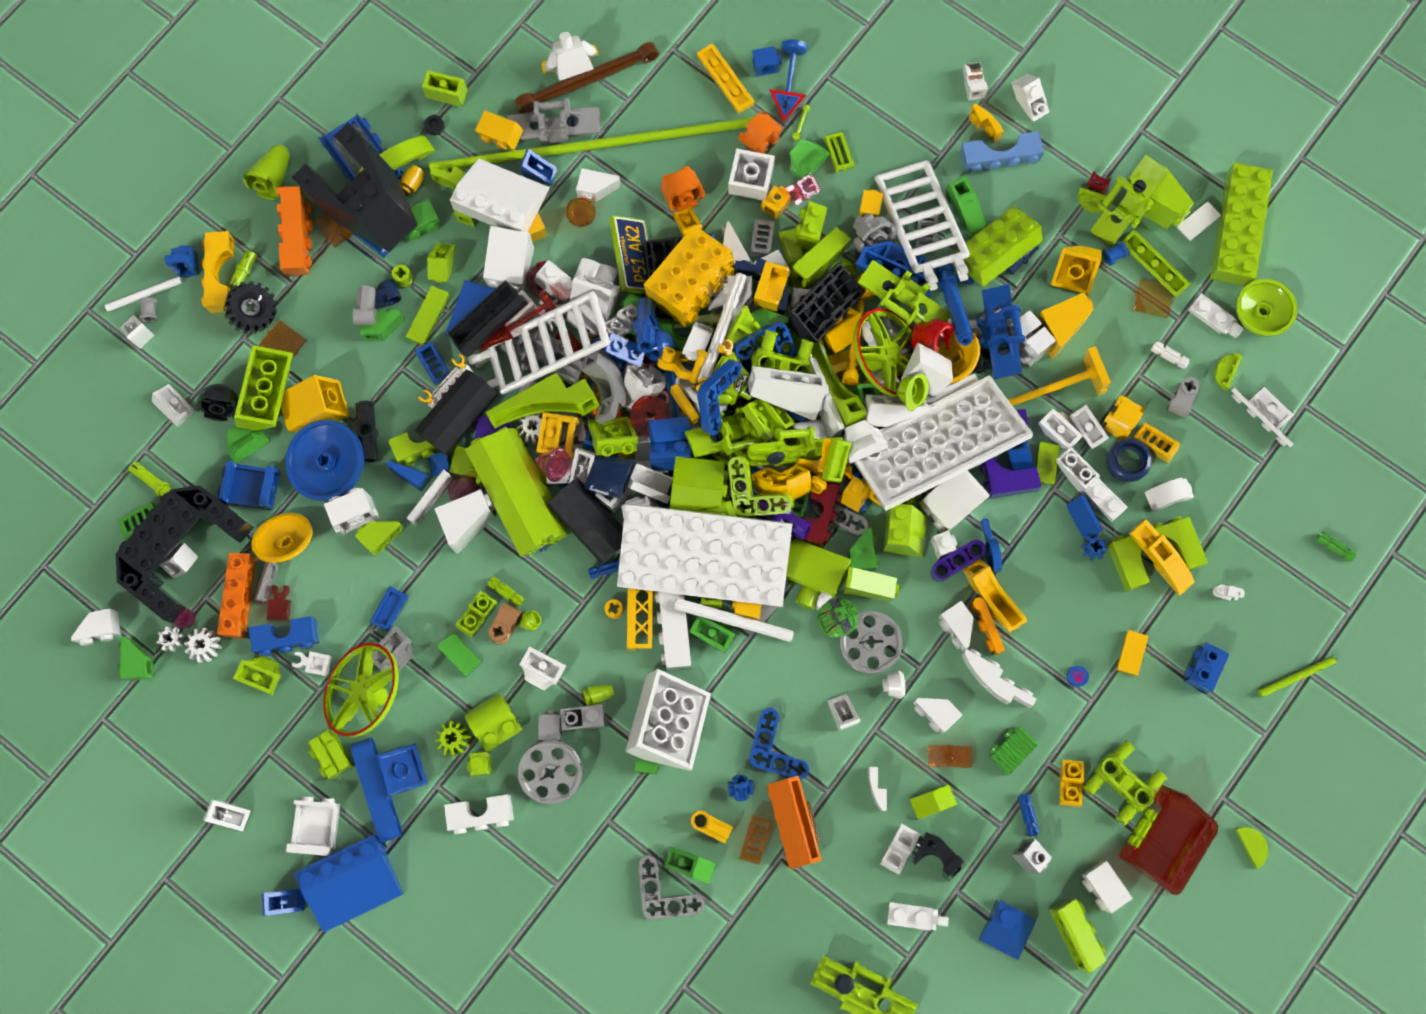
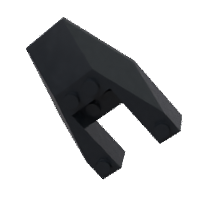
M347 122L334 137L364 169L338 194L306 163L292 178L338 225L391 252L418 224L395 171L367 140Z

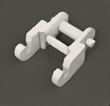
M1218 585L1212 590L1214 596L1231 601L1232 597L1236 601L1239 597L1243 598L1245 595L1243 589L1227 585Z

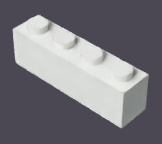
M655 592L656 604H660V612H657L658 624H662V632H659L660 645H664L665 652L661 653L662 665H666L667 670L692 668L686 612L674 609L675 600L677 598L685 600L684 595Z

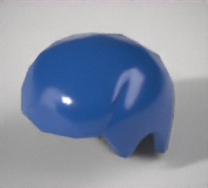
M655 330L653 351H658L660 356L663 353L664 347H670L675 350V341L672 336L664 330Z

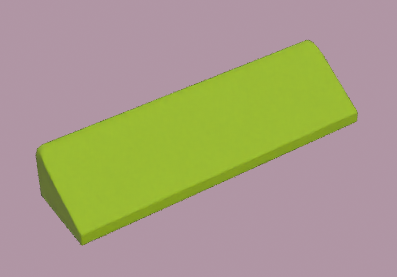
M1135 229L1121 241L1127 247L1128 252L1175 298L1191 285Z

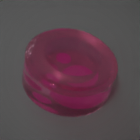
M185 608L174 621V624L182 629L190 628L195 623V613Z

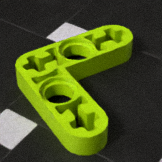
M738 455L729 461V478L733 508L736 514L739 516L784 514L793 508L794 499L788 493L753 495L750 467L746 457ZM737 461L739 464H743V467L740 468V475L744 474L745 476L735 477V475L739 474V468L734 466ZM742 480L745 482V491L738 490L736 486L737 481ZM783 498L784 502H788L785 508L783 505H776L774 507V503L782 501ZM761 499L768 502V510H762L759 507ZM743 501L745 505H751L753 503V507H748L744 511V508H740V504H742Z

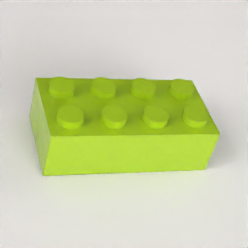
M1016 206L1011 207L965 243L970 253L968 258L963 259L964 264H966L969 270L967 275L982 287L987 285L1043 241L1041 225ZM959 248L954 253L960 252Z

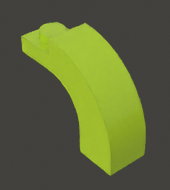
M435 167L430 172L433 182L454 190L466 174L457 167H453L451 173L445 168L438 169ZM454 211L458 222L472 227L476 226L477 219Z

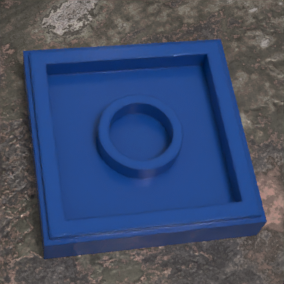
M415 744L374 756L386 797L428 784Z

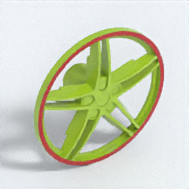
M877 308L862 315L855 326V354L868 380L884 394L899 398L895 391L897 370L903 374L909 362V359L903 356L900 351L909 338L912 342L913 329L893 311ZM879 316L893 320L902 329L890 339ZM866 320L870 323V331L877 346L860 347V332ZM905 332H906V334H907L906 337H905V338L900 342V344L898 345L896 342H897V341L905 334ZM861 351H871L869 353H861ZM882 369L884 386L874 378L869 370L876 372Z
M364 643L348 651L334 667L326 684L323 710L328 726L338 735L348 738L365 735L373 730L390 710L398 688L399 671L396 659L389 649L377 643ZM373 650L382 652L387 657L391 667L372 675L374 663L372 654ZM360 654L356 680L339 678L341 671L348 662ZM392 680V687L388 697V692L384 687ZM336 681L350 684L349 689L335 685ZM334 689L349 695L335 719L332 713V694ZM385 704L380 714H378V708ZM361 707L369 725L356 731L344 730L343 727L347 721H351Z

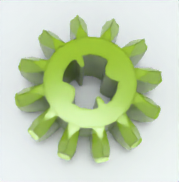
M449 721V728L443 723L441 727L444 731L436 730V734L441 735L440 738L434 739V742L441 743L438 745L437 750L444 749L443 755L445 756L451 752V756L456 757L457 751L463 754L462 746L467 748L470 746L465 740L471 739V736L464 735L468 728L464 727L461 729V722L455 725L454 721ZM451 735L456 737V742H451V740H448L449 736Z

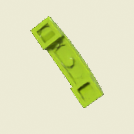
M418 136L403 141L379 155L393 170H396L416 158L419 161L433 154L435 149L425 136Z

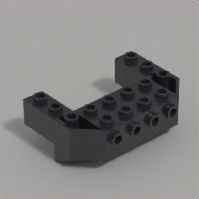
M200 485L171 489L161 497L160 503L148 512L147 518L134 528L133 534L128 540L121 543L119 550L116 552L117 583L161 619L172 624L186 607L161 588L164 582L153 573L200 518L211 525H217L240 543L254 528L230 509L229 506Z

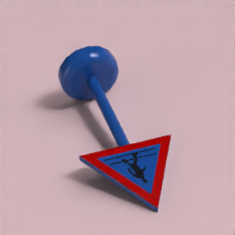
M793 39L784 40L781 44L782 51L791 55L786 91L769 89L783 124L807 96L790 92L795 57L804 55L808 50V45L805 42Z

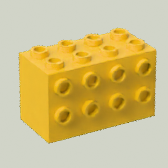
M694 225L645 282L644 288L648 299L652 298L657 308L684 327H687L689 323H693L696 320L699 311L707 307L714 293H718L721 290L728 276L734 274L735 264L732 250Z

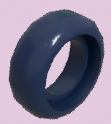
M1126 438L1117 441L1111 446L1107 453L1106 464L1113 477L1130 483L1139 481L1148 474L1152 465V456L1144 443L1137 439ZM1128 449L1138 454L1140 466L1137 470L1127 471L1119 465L1118 455L1121 451Z

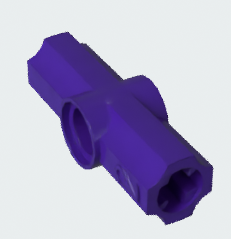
M764 499L759 501V507L762 510H768V502ZM791 510L784 514L756 516L762 520L792 523L791 535L801 540L807 537L812 523L794 515Z

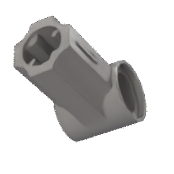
M362 285L358 288L356 307L353 309L354 325L376 324L375 288L368 285Z

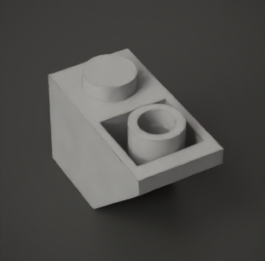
M603 705L560 709L562 731L606 728Z

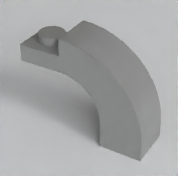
M600 349L585 356L582 371L595 382L599 390L600 407L598 408L595 420L603 424L612 421L617 416V410L625 407L626 389L618 367Z

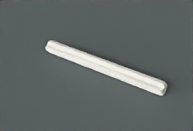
M737 273L698 380L703 377L709 378L714 370L720 353L718 346L722 345L746 282V275Z
M677 598L674 603V609L788 642L793 639L794 632L788 629Z

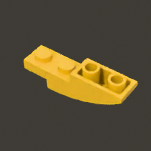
M1147 519L1142 520L1129 532V535L1154 562L1152 564L1179 596L1195 582L1188 567L1164 535H1160Z

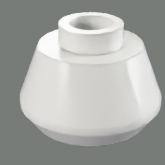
M896 670L886 675V679L882 680L883 691L887 692L888 696L898 699L905 696L903 672Z

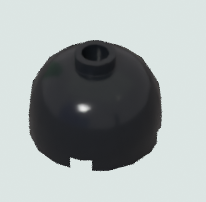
M224 384L208 385L199 394L196 404L197 411L200 412L201 410L205 418L214 421H227L226 417L232 416L234 419L238 396L233 389Z

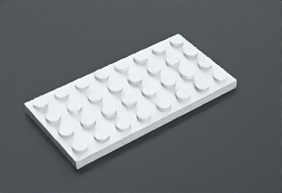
M990 375L929 405V412L880 429L888 448L854 462L885 511L1033 437V432Z
M626 504L617 587L783 607L792 523Z

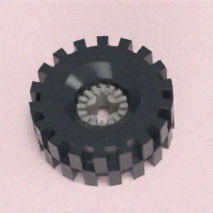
M244 281L239 286L236 284L229 291L225 299L223 311L226 313L224 316L226 319H229L228 323L230 326H236L235 330L238 332L240 329L243 330L244 334L251 332V334H256L257 331L262 332L270 326L277 313V301L273 300L275 296L273 293H268V287L263 289L261 287L262 284L259 282L257 285L253 284L254 281H249L248 284H245ZM246 305H253L254 313L252 311L246 312Z

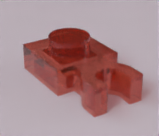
M272 585L274 599H268L266 620L289 621L291 601L286 600L290 590L289 586L283 585V592L278 593V586Z

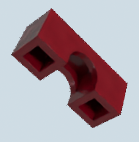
M826 482V490H823L821 494L812 492L810 497V503L821 507L823 511L822 516L818 519L804 518V520L812 523L807 537L801 541L818 547H823L824 542L828 543L831 534V531L828 530L829 523H834L837 513L833 509L835 504L840 503L842 492H839L840 485Z

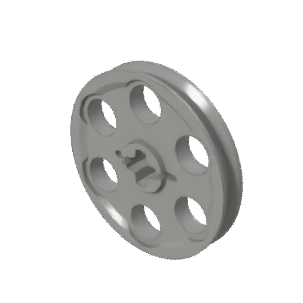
M865 611L858 614V626L855 628L858 631L857 638L850 639L847 635L840 637V650L845 661L855 670L866 674H876L889 669L897 661L902 651L903 640L899 627L889 616L877 611ZM865 617H873L875 625L870 628L866 627L863 623ZM886 625L894 629V633L890 637L885 636L882 632V628ZM869 637H872L877 642L873 645V648H870L869 644L863 643L868 641ZM887 646L894 647L896 650L895 656L887 657L884 654V648ZM852 648H856L860 652V656L856 660L848 656V651ZM871 657L876 658L879 662L878 667L875 669H871L867 665V660Z
M543 740L533 744L525 751L518 766V779L524 792L533 800L544 804H556L570 798L577 790L582 778V764L579 756L569 745L557 740ZM561 748L564 751V756L556 758L553 756L552 750ZM535 750L543 754V758L539 761L534 760L531 756V753ZM573 764L576 766L577 772L575 774H568L565 767ZM547 768L549 770L556 768L553 773L554 776L549 774L544 777ZM527 769H531L535 773V777L531 780L524 777L523 772ZM565 783L568 785L569 791L567 793H560L557 786ZM545 786L548 789V794L545 796L539 795L536 790L537 787Z

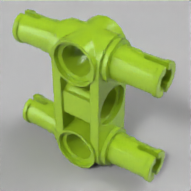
M765 330L761 347H758L751 356L752 367L797 372V369L802 366L800 373L811 374L809 357L814 342L802 339L797 356L791 357L773 351L778 333ZM765 357V363L760 365L761 359Z
M1126 740L1114 753H1108L1104 759L1099 761L1094 769L1095 774L1083 786L1090 795H1094L1104 782L1117 791L1126 800L1127 804L1115 818L1125 826L1137 812H1142L1152 804L1156 797L1157 789L1167 779L1166 775L1159 770L1146 783L1133 774L1123 763L1135 749ZM1106 762H1109V763L1112 764V766H1113V771H1112V773L1106 772V770H1105V764H1106ZM1139 792L1145 795V802L1143 804L1137 799Z

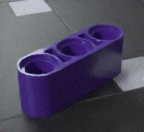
M973 540L937 561L931 568V578L936 582H943L959 573L985 555V544L980 540ZM971 547H978L980 555H974L971 552ZM953 557H960L963 565H956ZM936 568H944L946 575H938L936 573Z

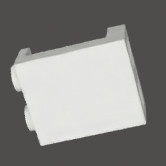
M301 796V800H294L293 804L296 805L292 839L291 843H287L286 852L324 856L334 854L341 804H335V799L322 798L321 802H313L314 797Z

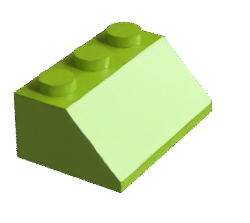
M1070 898L1049 909L1079 971L1089 974L1107 961L1104 956L1106 950L1100 941L1097 942L1094 936L1096 930L1091 921L1087 922L1084 916L1086 910L1081 901Z

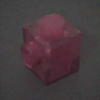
M812 173L787 188L796 205L821 191Z

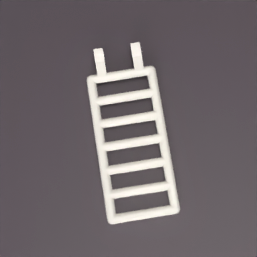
M925 160L876 175L875 182L880 193H883L882 199L892 223L896 227L897 235L914 273L923 272L927 284L930 285V291L938 289L936 284L938 279L932 269L949 263H954L960 282L968 280L967 273L969 270L966 264H964L963 259L968 258L970 253L930 162ZM922 169L927 174L926 177L886 188L884 183L886 180ZM931 184L934 190L893 203L890 198L891 195ZM936 198L940 204L939 207L899 218L896 212L897 210ZM944 213L947 220L946 222L910 233H905L903 225ZM951 229L953 237L914 249L911 248L910 240ZM957 244L960 250L958 253L918 264L915 257Z
M593 291L588 292L509 331L513 338L520 334L522 335L532 373L522 377L512 339L505 341V346L515 379L513 382L505 385L495 348L497 345L487 348L488 350L480 354L471 355L468 359L470 365L475 364L477 368L482 367L491 360L495 378L487 383L494 390L498 389L500 394H506L608 346L610 340L596 293ZM589 301L601 339L593 344L590 343L580 305ZM570 310H573L583 349L574 353L563 318V314ZM553 318L556 319L566 357L557 361L546 326V322ZM537 326L539 327L549 365L540 369L529 334V330ZM506 333L504 336L500 335L488 346L506 340L509 336Z

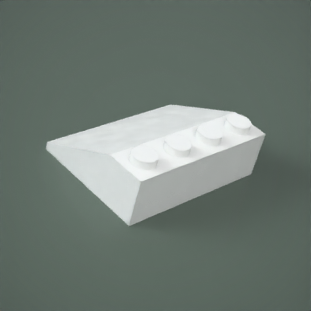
M478 159L458 183L450 198V202L455 211L494 227L528 233L549 191V187Z
M659 669L648 674L645 678L625 752L643 760L689 771L692 770L711 693Z

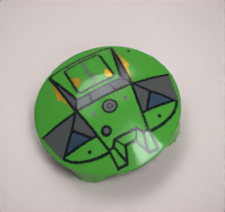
M830 599L818 612V626L830 638L846 636L858 626L857 609L847 599Z

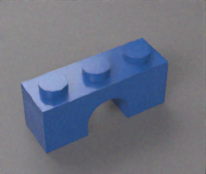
M309 616L290 620L291 630L284 638H278L276 627L271 624L249 627L251 650L253 653L259 654L260 657L272 655L274 651L287 653L293 651L292 648L300 647V649L312 648L313 644L319 643L316 619Z

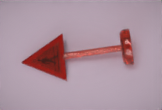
M542 290L539 293V297L543 302L541 306L508 327L504 324L480 347V350L513 339L510 331L545 308L548 311L555 309L556 306L547 292Z

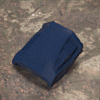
M596 455L584 489L603 496L623 499L625 486H627L628 478L632 473L633 465L635 466L636 463L635 459L631 460L615 455Z

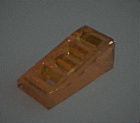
M756 815L751 816L739 859L760 865L772 826L771 820ZM754 824H757V825H760V826H763V827H766V828H765V830H763V829L754 827ZM754 832L763 835V838L751 835V833ZM749 841L759 843L761 845L760 847L748 843ZM746 849L756 851L758 855L747 853Z

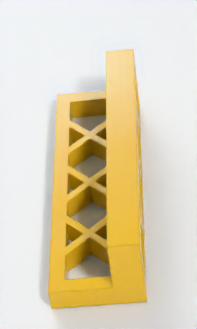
M628 588V651L652 649L653 591L644 590L648 594V600L641 605L637 601V594L641 589ZM642 609L648 614V620L643 625L637 621V614ZM647 624H648V632L644 629V627H645ZM641 630L648 635V644H637V634Z

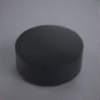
M430 115L424 122L427 132L431 135H439L445 128L443 119L438 115Z

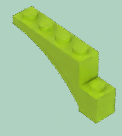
M556 372L501 404L494 406L486 411V414L496 429L521 417L543 412H572L584 416L599 408L600 405L585 379L566 388Z

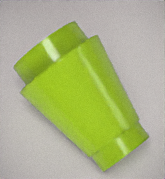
M609 684L586 687L585 690H582L586 706H593L613 697L614 691L612 685Z

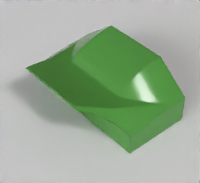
M802 139L789 152L791 157L790 172L805 183L830 157V153L816 142Z
M235 424L226 430V449L235 464L270 443L263 429L255 431L236 427Z
M701 616L697 617L689 631L697 639L723 653H726L735 637L732 625Z

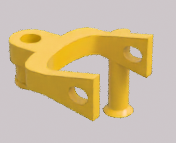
M664 347L662 355L659 356L657 366L663 370L674 371L676 376L681 379L690 380L693 384H700L698 377L708 353L704 350H697L696 361H692L686 358L681 351ZM680 361L694 365L693 370H686Z

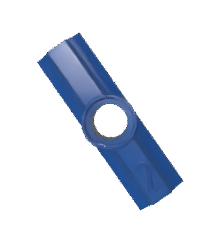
M644 297L639 300L637 320L633 321L632 325L637 334L636 348L640 352L646 353L653 351L655 330L659 329V321L655 316V301L652 298Z

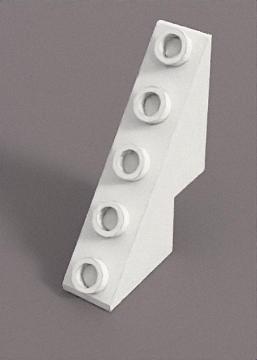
M727 221V225L722 227L721 237H724L723 245L732 250L734 264L736 261L741 260L751 262L730 222ZM724 283L718 293H714V298H710L708 310H712L714 314L721 313L723 311V302L727 301V295H724Z

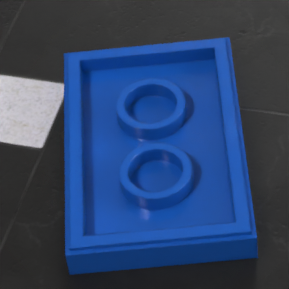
M465 280L447 327L446 335L449 336L447 333L490 295L495 288Z

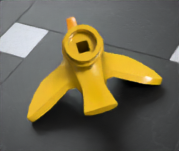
M830 438L824 439L819 460L811 461L800 458L795 463V465L810 470L816 475L811 477L810 490L817 494H821L823 490H826V482H834L822 479L832 441ZM847 462L844 474L849 479H852L851 466Z

